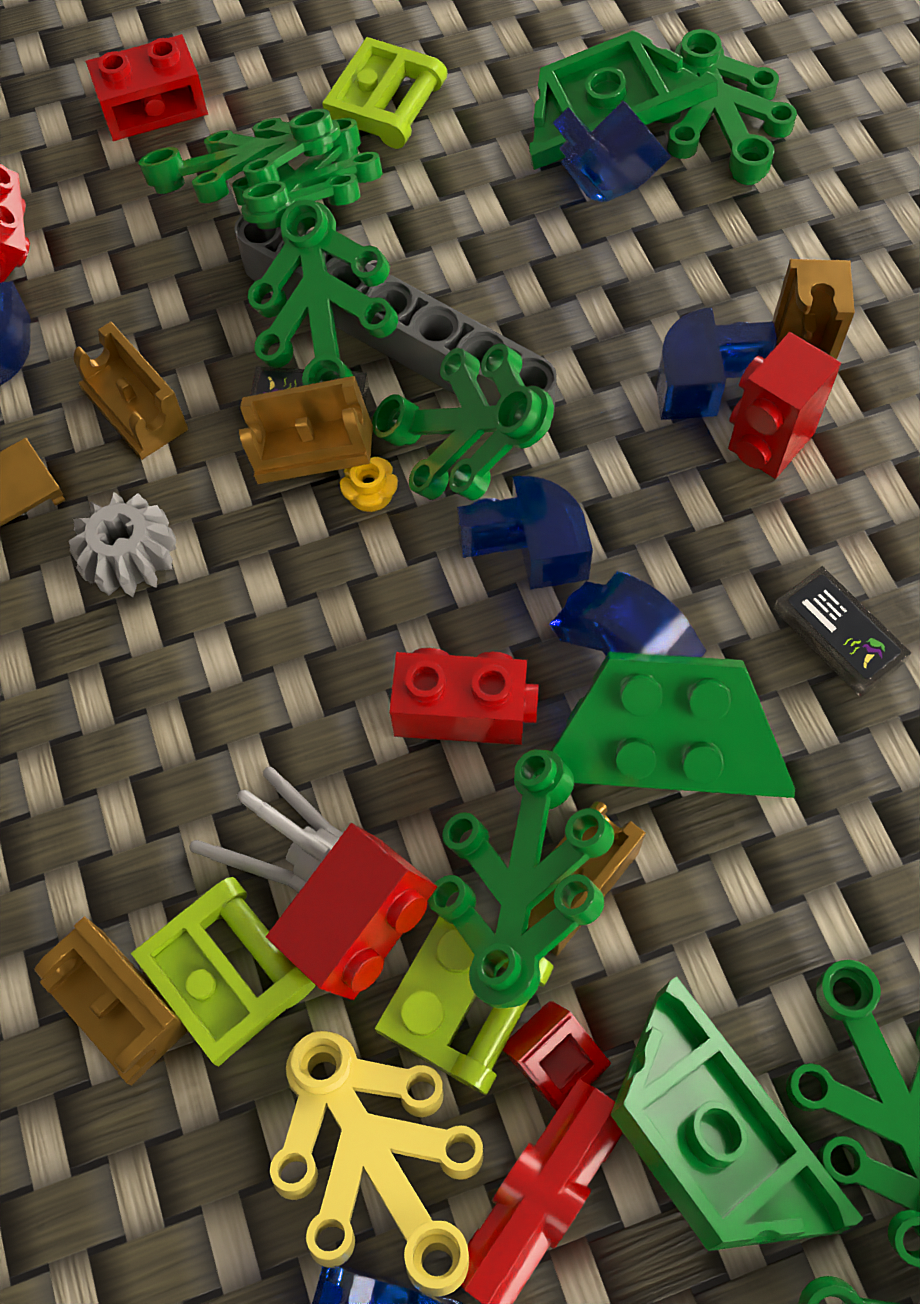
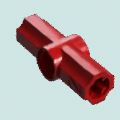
M581 1079L577 1080L535 1146L529 1143L492 1199V1202L496 1205L481 1228L476 1230L467 1244L469 1267L466 1278L460 1286L481 1304L514 1303L549 1246L555 1249L592 1191L588 1187L590 1181L601 1164L605 1163L623 1134L611 1116L615 1101Z

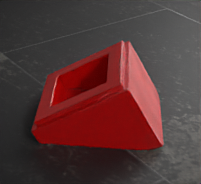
M549 1001L508 1039L503 1048V1052L556 1112L578 1079L591 1085L611 1065L610 1061L574 1015L554 1001Z

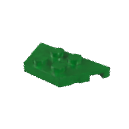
M635 30L541 67L538 81L539 99L535 103L533 117L535 125L534 138L529 146L531 165L536 170L717 97L718 80L715 75L708 71L699 77L683 68V57L669 49L656 47L651 39Z
M609 652L595 673L593 684L585 697L577 702L566 720L565 729L551 749L572 771L574 783L794 798L795 787L743 660Z
M676 976L656 994L611 1116L708 1251L840 1234L856 1226L863 1219L856 1208Z

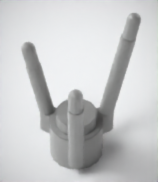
M266 767L263 771V776L314 829L309 826L301 829L248 790L239 791L237 798L242 804L255 812L257 816L293 841L286 855V861L294 865L293 871L199 840H194L190 843V850L193 853L222 864L287 885L299 893L343 832L333 827L274 768Z

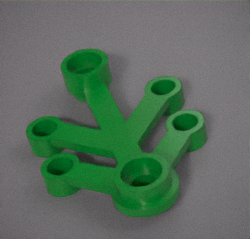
M704 29L692 30L684 35L682 41L677 45L675 53L683 57V68L699 77L707 71L715 75L718 80V96L692 106L681 123L671 127L667 150L673 157L679 159H687L694 156L698 149L700 132L714 113L731 149L729 169L733 178L744 185L756 184L770 171L774 147L767 138L749 134L738 111L763 120L764 131L769 136L775 138H784L792 133L797 111L789 103L771 101L775 97L779 82V76L773 69L767 67L757 68L725 56L721 46V39L717 34ZM721 76L747 84L746 91L725 84ZM682 111L657 121L662 123L675 122L680 118Z
M316 109L299 114L290 122H284L280 118L263 120L252 128L255 137L233 134L231 130L213 133L204 139L208 152L207 155L182 160L177 148H161L142 157L139 160V166L147 185L154 186L158 194L170 193L181 188L185 184L183 176L213 169L198 175L192 180L198 201L200 203H211L224 198L229 193L226 181L241 171H244L249 188L263 182L280 181L277 171L278 167L302 152L305 156L312 157L330 151L334 147L333 141L340 136L341 130L338 122L331 119L328 110Z
M352 118L335 119L334 121H337L341 134L333 141L334 147L324 154L310 157L296 170L288 162L277 168L280 181L263 182L249 188L246 177L235 180L232 183V188L237 204L242 206L241 211L244 220L249 223H256L260 229H273L281 226L283 213L296 201H317L328 197L329 203L337 206L357 201L361 197L358 183L374 181L380 178L383 172L378 153L363 152L358 154L357 147L361 144L356 120Z
M299 200L291 204L283 213L281 218V235L284 246L262 279L255 281L248 291V301L263 317L272 318L277 316L270 328L263 331L257 337L254 345L256 355L271 368H281L291 360L294 349L290 340L309 313L315 358L304 369L302 383L305 386L336 378L341 379L353 376L350 369L340 360L332 303L358 318L367 332L376 338H384L393 333L398 324V316L387 300L380 297L370 298L327 273L324 252L350 265L353 273L364 285L369 287L378 286L387 279L390 272L389 262L382 252L375 246L363 247L338 233L333 214L322 203L311 200ZM314 227L310 233L305 235L310 228ZM377 260V265L373 270L363 272L367 263ZM301 263L303 278L286 302V294L282 288ZM273 292L272 298L267 303L261 304L263 297L267 293ZM386 311V315L380 323L371 324L375 314ZM280 342L277 352L268 355L269 348L274 343Z
M498 343L493 345L482 359V374L495 382L501 396L496 405L489 406L476 380L480 370L479 360L462 348L452 349L444 357L440 367L442 379L451 384L461 407L420 410L416 404L398 394L386 397L379 404L373 416V432L377 437L394 446L412 445L421 435L451 434L427 459L419 461L413 467L409 476V487L413 492L429 500H434L443 494L449 480V486L453 492L468 500H477L485 494L491 480L489 470L513 447L519 449L528 448L537 443L547 433L554 412L553 400L543 389L537 386L526 387L519 376L522 368V358L517 352L505 344ZM494 432L470 459L460 460L452 469L449 477L447 470L484 433Z
M531 750L525 753L516 763L514 783L517 791L522 795L509 867L489 843L488 829L473 814L467 812L456 814L446 823L443 829L442 837L445 845L459 858L468 860L500 903L501 909L496 934L475 909V892L458 876L447 875L438 879L434 883L438 887L428 899L430 908L446 922L452 923L474 953L475 956L469 970L471 988L480 1000L494 1008L517 1007L530 1000L540 983L539 961L579 925L583 926L594 922L604 908V896L599 888L584 875H571L590 858H596L605 854L613 844V827L598 810L586 808L573 814L565 828L567 839L540 862L549 810L564 803L570 796L574 786L572 771L556 753L549 750ZM598 826V830L592 838L582 841V836L587 829ZM473 829L470 837L460 843L462 835L468 830ZM556 888L554 893L556 908L527 930L531 909ZM587 891L588 895L585 902L581 906L571 909L574 897L581 892ZM455 892H459L455 903L446 907L448 898ZM509 961L506 971L501 976L496 977L500 967Z
M841 960L832 964L819 977L816 986L817 1000L827 1015L843 1022L878 1101L833 1080L831 1074L824 1067L814 1063L803 1064L790 1073L786 1081V1092L792 1104L800 1110L812 1112L822 1108L898 1145L913 1175L910 1176L867 1157L864 1148L858 1141L847 1136H838L824 1142L817 1154V1159L837 1185L855 1183L907 1210L920 1212V1057L908 1090L872 1014L880 1000L881 994L880 984L876 975L868 966L859 961ZM843 982L853 989L855 993V1003L853 1006L842 1005L835 999L833 995L834 983ZM920 1026L918 1027V1029H917V1031H916V1036H915L916 1044H917V1047H918L919 1051H920ZM803 1074L812 1075L820 1082L822 1095L818 1101L808 1100L801 1094L798 1083ZM836 1146L846 1148L853 1156L854 1168L848 1176L839 1174L831 1164V1152ZM920 1225L912 1226L916 1234L920 1237Z

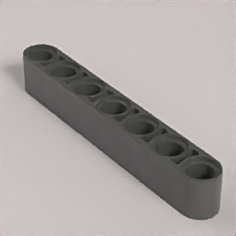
M241 215L235 223L234 231L246 274L252 280L257 281L262 279L284 246L281 226L273 229H260L256 223L246 222L243 215ZM324 252L327 273L370 298L380 297L387 300L398 316V324L393 333L384 338H376L367 332L358 318L332 303L335 327L453 394L455 392L451 384L443 380L440 375V367L444 357L452 349L462 348L479 360L480 370L476 380L489 406L496 405L501 396L495 382L482 374L481 362L485 353L493 345L498 343L505 344L522 358V368L519 376L526 387L537 386L546 391L553 400L555 412L557 373L553 365L545 358L390 274L380 285L374 287L366 286L353 273L350 265ZM301 263L282 288L287 300L303 278ZM367 263L363 272H370L376 266ZM386 311L375 314L371 324L380 323L384 319Z

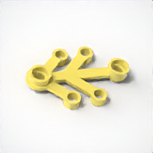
M317 1031L306 1035L293 1047L287 1059V1079L291 1090L298 1096L284 1147L276 1153L271 1161L270 1176L276 1191L286 1199L298 1200L312 1192L318 1179V1171L312 1151L328 1107L342 1132L320 1213L312 1219L307 1228L306 1242L311 1256L321 1266L332 1268L342 1265L352 1255L355 1246V1236L350 1221L363 1170H365L407 1242L404 1258L407 1274L412 1284L420 1292L434 1297L445 1296L454 1292L463 1283L468 1272L469 1256L467 1242L461 1231L451 1223L432 1221L392 1153L438 1162L448 1176L463 1180L474 1176L481 1168L483 1144L480 1136L475 1130L467 1126L459 1125L445 1130L367 1113L355 1091L401 1098L404 1109L416 1117H427L434 1114L443 1102V1083L439 1073L426 1065H417L405 1069L357 1059L351 1043L341 1035L333 1032ZM321 1062H330L336 1066L334 1074L327 1079L317 1080L310 1075L312 1069ZM418 1082H427L435 1089L433 1095L426 1100H415L408 1092L411 1086ZM457 1142H465L473 1147L475 1153L469 1161L456 1163L447 1156L450 1146ZM298 1161L307 1165V1172L299 1182L286 1183L281 1180V1173L289 1163ZM328 1227H338L345 1233L342 1245L333 1251H323L317 1246L319 1234ZM435 1250L446 1252L453 1261L449 1271L441 1276L428 1274L422 1266L425 1257Z

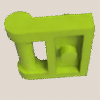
M366 37L322 102L323 109L330 112L332 120L340 118L355 119L358 130L377 135L387 146L399 149L406 144L411 136V124L430 94L438 91L445 82L448 74L447 69L435 57ZM405 77L416 79L395 113L386 111L385 108Z
M234 877L226 878L216 884L131 952V955L211 1062L218 1067L282 1012L304 999L316 986L266 938V935L269 933L268 929L245 902L247 892ZM224 919L274 984L259 997L255 995L205 931L216 920Z
M439 916L376 1025L375 1030L381 1036L466 1086L487 1095L497 1077V1074L492 1069L528 1001L523 1005L512 1008L500 1009L493 1007L467 1055L451 1048L450 1045L477 997L469 981V970L475 955L456 927ZM543 957L539 961L541 973L539 986L541 987L545 986L554 969V966ZM509 961L504 963L502 967L507 969Z

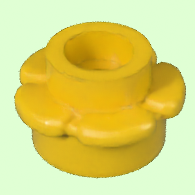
M380 457L370 458V464L345 468V477L340 480V489L344 497L354 507L362 511L373 512L389 504L397 490L398 479L396 475L392 474L393 467L387 460ZM366 478L374 479V481L370 483L363 482Z

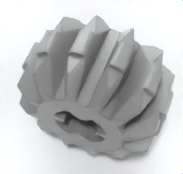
M113 492L110 504L104 507L90 501V513L92 516L90 518L73 519L74 531L77 536L68 541L70 552L78 564L76 568L82 578L90 584L96 583L100 591L105 592L108 596L121 586L124 593L134 597L137 584L143 581L157 588L158 579L155 571L172 570L173 559L170 552L177 549L175 545L176 537L172 529L168 527L169 521L164 511L159 509L158 505L149 506L147 500L143 499L139 493L125 503L122 497Z

